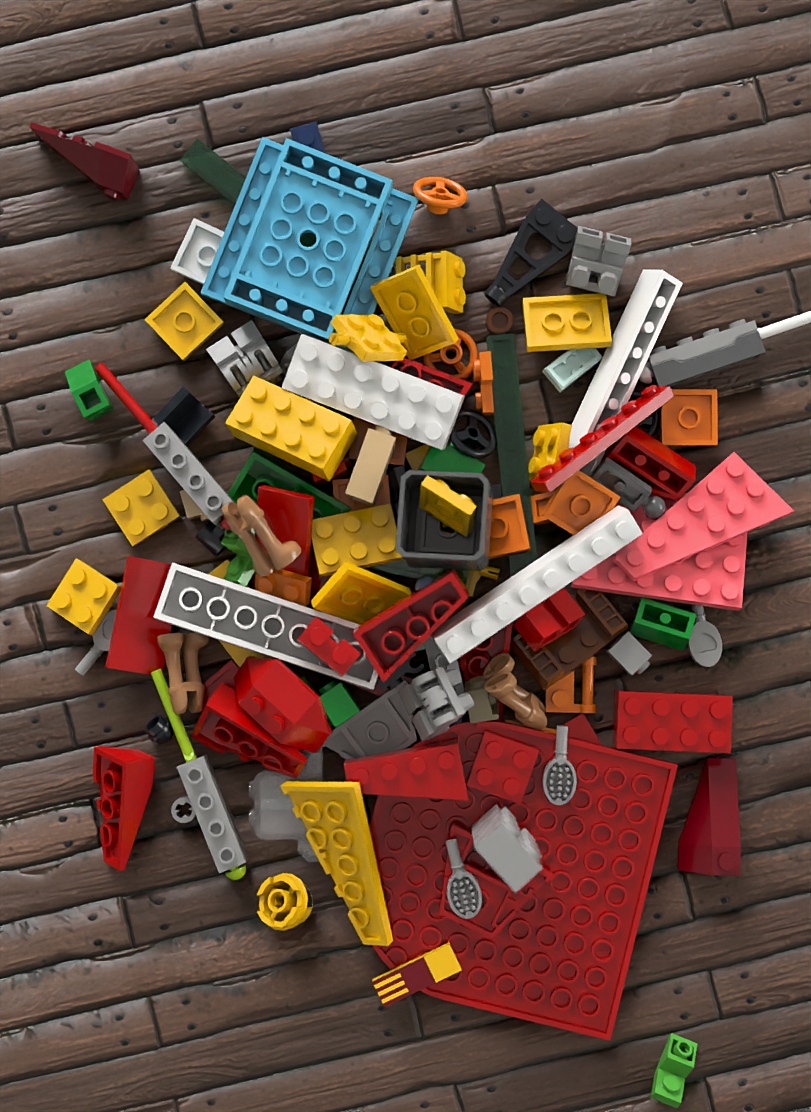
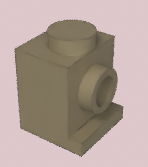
M483 676L473 677L465 682L464 693H469L474 702V706L468 710L471 724L499 719V704L497 699L485 690L484 684L487 680Z

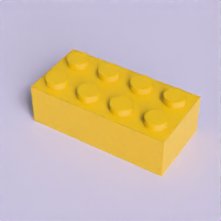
M256 376L252 377L225 422L234 437L327 481L332 479L358 434L352 420Z

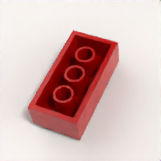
M614 690L612 746L617 749L731 753L733 696Z

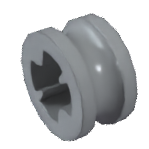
M188 796L178 798L171 807L173 818L180 823H187L196 816ZM186 802L191 805L189 810H192L191 815L185 814L181 816L178 813L181 810L177 809L178 804L184 805Z

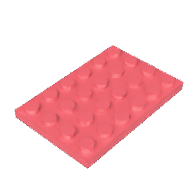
M653 493L648 496L660 497L665 502V512L678 502L677 500ZM617 502L615 507L619 505L629 510L642 533L659 519L646 516L641 505L634 512L620 502ZM748 532L714 548L696 553L683 561H677L665 566L664 569L632 581L613 562L614 558L633 542L631 541L573 580L571 587L740 611L743 600Z

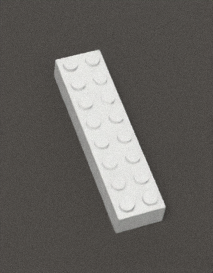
M172 563L154 614L156 620L271 658H278L281 661L369 690L374 689L378 673L353 635V631L359 624ZM315 617H318L334 631L330 638L339 644L344 639L361 653L342 677L296 641Z

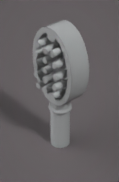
M691 604L692 612L696 614L690 640L687 643L688 651L696 663L701 666L711 667L719 661L722 654L721 636L717 628L706 621L703 606Z
M117 610L108 612L94 633L93 647L90 648V651L75 668L81 675H85L104 651H109Z
M557 725L555 758L547 763L542 777L545 795L555 805L567 803L574 795L577 784L575 769L572 763L567 760L568 726Z
M450 839L446 841V846L453 873L448 879L447 897L452 910L458 916L470 919L477 915L481 908V889L475 876L464 870L457 839Z

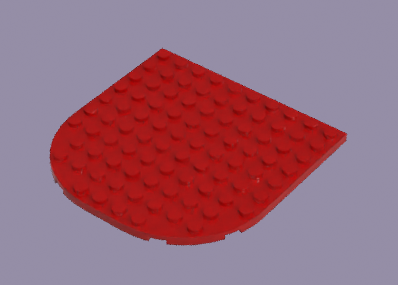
M490 720L472 724L470 721L450 725V729L447 732L424 742L422 740L418 741L412 747L457 739L465 782L468 780L485 730L537 748L539 753L521 804L466 786L469 800L378 795L369 830L393 941L389 946L373 945L375 951L392 970L449 942L462 970L420 990L421 992L442 1000L610 1041L678 765L673 762L568 737L567 760L572 763L575 769L577 784L574 795L567 803L555 805L545 795L542 777L547 763L555 758L556 734L501 721ZM497 804L501 809L506 806L516 817L517 826L520 830L525 827L535 838V842L538 845L537 848L542 856L540 858L543 868L553 872V877L534 894L535 896L531 900L529 899L517 911V914L492 939H489L440 915L439 909L448 851L446 841L449 840L452 823L472 832L471 826ZM473 842L464 862L504 881L474 848Z

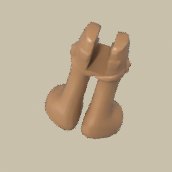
M244 495L240 497L237 504L229 502L223 506L222 511L227 523L231 527L232 532L238 534L253 560V569L259 576L269 575L275 568L277 570L283 569L301 553V548L295 541H288L282 544L276 538L264 518V512L249 496ZM251 529L256 532L267 551L257 541Z
M169 633L157 636L158 646L164 652L170 684L168 693L174 713H185L187 705L191 713L201 712L203 709L205 687L201 682L199 673L198 652L208 644L209 637L199 633L186 635L182 633ZM180 649H182L186 682H183L180 664Z
M508 653L497 655L489 662L483 672V677L487 680L484 684L485 690L492 697L514 710L515 717L525 727L543 730L547 725V718L544 714L545 706L533 693L527 692L517 685V680L511 673L515 665L513 658Z

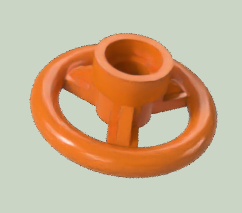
M441 177L422 178L416 181L413 186L414 195L420 201L427 204L426 209L434 214H445L448 212V209L460 207L466 203L468 198L466 190L461 185ZM435 185L432 190H421L424 186ZM446 188L455 191L459 196L450 193Z
M453 328L459 338L456 343L442 348L440 353L423 355V361L425 366L437 370L433 364L435 362L443 361L447 365H453L458 374L450 376L465 380L473 373L474 360H478V349L470 335L462 330ZM461 340L466 343L470 351V360L467 367L461 362ZM454 351L456 357L449 359L446 357V352Z

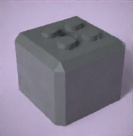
M408 470L401 477L396 550L409 567L482 571L489 564L493 492L486 477L482 473ZM427 475L434 480H442L449 486L450 490L458 495H466L473 501L476 506L474 527L468 537L463 536L456 530L449 535L442 533L441 525L443 522L419 508L421 483Z

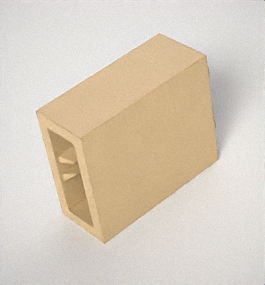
M376 426L375 430L368 428L345 492L347 498L374 507L396 446V437H393L392 431L380 426Z

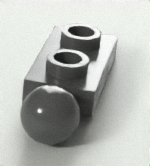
M605 457L589 475L590 478L619 495L620 499L618 502L633 512L641 505L645 515L649 518L656 519L664 514L666 509L665 502L658 496L648 497L652 492V487L608 457Z

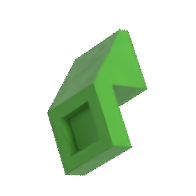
M225 530V536L221 544L237 554V556L229 563L227 573L223 579L246 587L255 572L253 560L238 534H234L232 530Z
M673 1033L669 1035L654 1074L650 1098L675 1108L679 1107L682 1102L685 1078L694 1068L697 1043Z

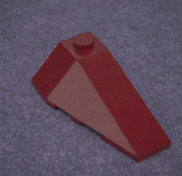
M31 122L30 129L33 133L100 188L104 196L116 201L119 198L129 199L140 171L131 154L96 142L95 146L85 141L84 138L76 135L70 140L67 139L68 136L59 130Z

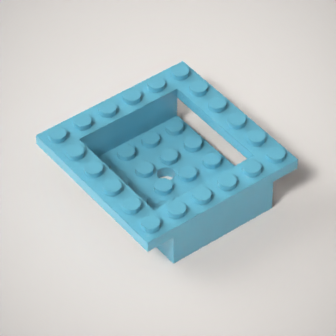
M262 137L200 293L203 296L284 328L332 344L329 342V336L332 333L338 332L331 325V322L335 315H341L379 216L382 217L343 315H370L375 313L378 302L370 287L374 283L389 277L419 199L393 189V180L287 138L284 145ZM305 233H312L317 238L316 243L311 247H305L300 243L301 236ZM335 345L336 347L354 353L347 346Z

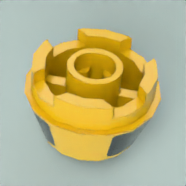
M282 873L269 877L262 883L257 893V896H260V911H257L261 920L274 930L285 931L303 923L312 911L313 899L311 892L293 874Z

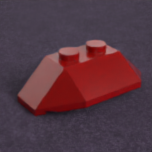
M254 656L246 658L233 677L239 706L280 744L313 753L318 752L332 733L321 698L278 658H256Z

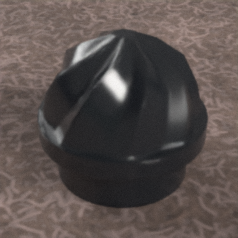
M160 714L153 717L145 727L148 738L159 744L170 741L174 735L169 718H164Z

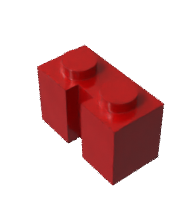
M563 588L521 615L515 622L514 627L535 652L574 629L585 613L567 590Z
M315 617L296 641L342 677L361 653L344 639L339 644L330 638L334 631L318 617Z

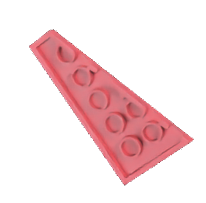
M733 452L647 528L642 535L620 552L613 562L632 581L664 569L665 566L690 558L696 553L709 550L740 537L753 529L764 527L772 521L790 516L794 510Z

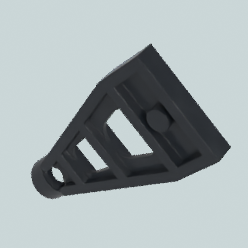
M541 198L523 220L493 284L484 292V296L492 304L501 308L508 298L569 254L574 247L578 228ZM534 233H537L552 246L551 251L538 260L533 259L525 252V245L529 237ZM516 258H520L531 267L530 271L520 280H515L508 274V269Z

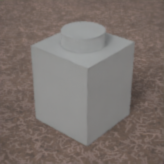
M629 631L623 632L605 650L628 675H633L634 673L640 675L650 665L647 660L652 655Z

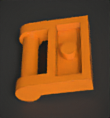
M593 656L582 664V704H574L573 671L545 690V712L596 713V704H593L594 665H596L597 657Z

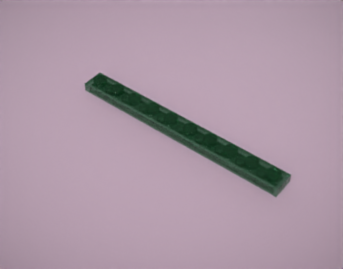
M514 333L486 336L487 351H491L493 415L502 497L516 494L521 495L531 544V551L508 555L510 577L537 560Z

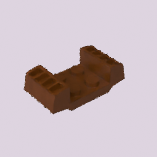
M579 589L574 600L585 613L584 617L574 629L534 652L520 633L513 638L510 648L543 690L566 677L629 629L628 624L602 592Z

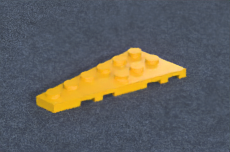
M285 781L280 787L284 795L288 794L295 806L292 810L296 818L301 817L308 831L306 837L325 873L331 874L336 884L334 890L337 896L343 897L349 908L348 916L364 945L389 946L393 941L359 782Z

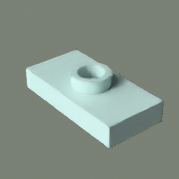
M596 348L571 349L549 364L542 372L561 393L598 364L603 356Z

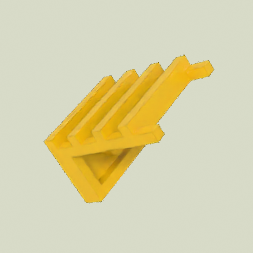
M448 251L434 254L430 252L426 253V255L415 254L410 257H396L394 262L396 274L405 271L406 264L411 263V268L417 265L421 267V262L426 261V278L443 310L451 314L463 313V305L466 302V294L463 289L465 265L461 257Z

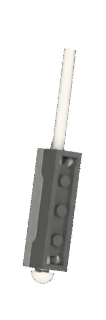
M811 311L762 328H757L755 320L746 323L745 319L729 324L730 329L720 332L719 328L704 332L703 338L693 341L692 337L677 341L676 347L667 349L666 346L655 348L651 351V355L648 357L639 380L656 386L671 387L760 357L766 352L761 339L811 323Z

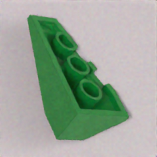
M256 447L252 450L228 493L236 504L238 499L244 495L249 496L257 504L258 487L262 485L314 496L313 519L347 513L351 510V507Z

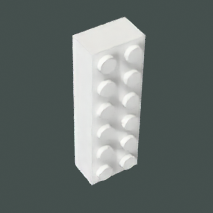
M304 334L300 336L282 388L441 450H444L465 397L378 362H362L352 352Z

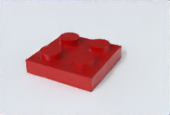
M485 730L466 786L521 804L539 749Z

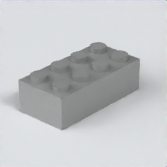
M495 804L471 826L474 848L516 893L543 868L540 862L542 856L531 833L525 827L520 830L517 826L516 817L506 806L501 809Z

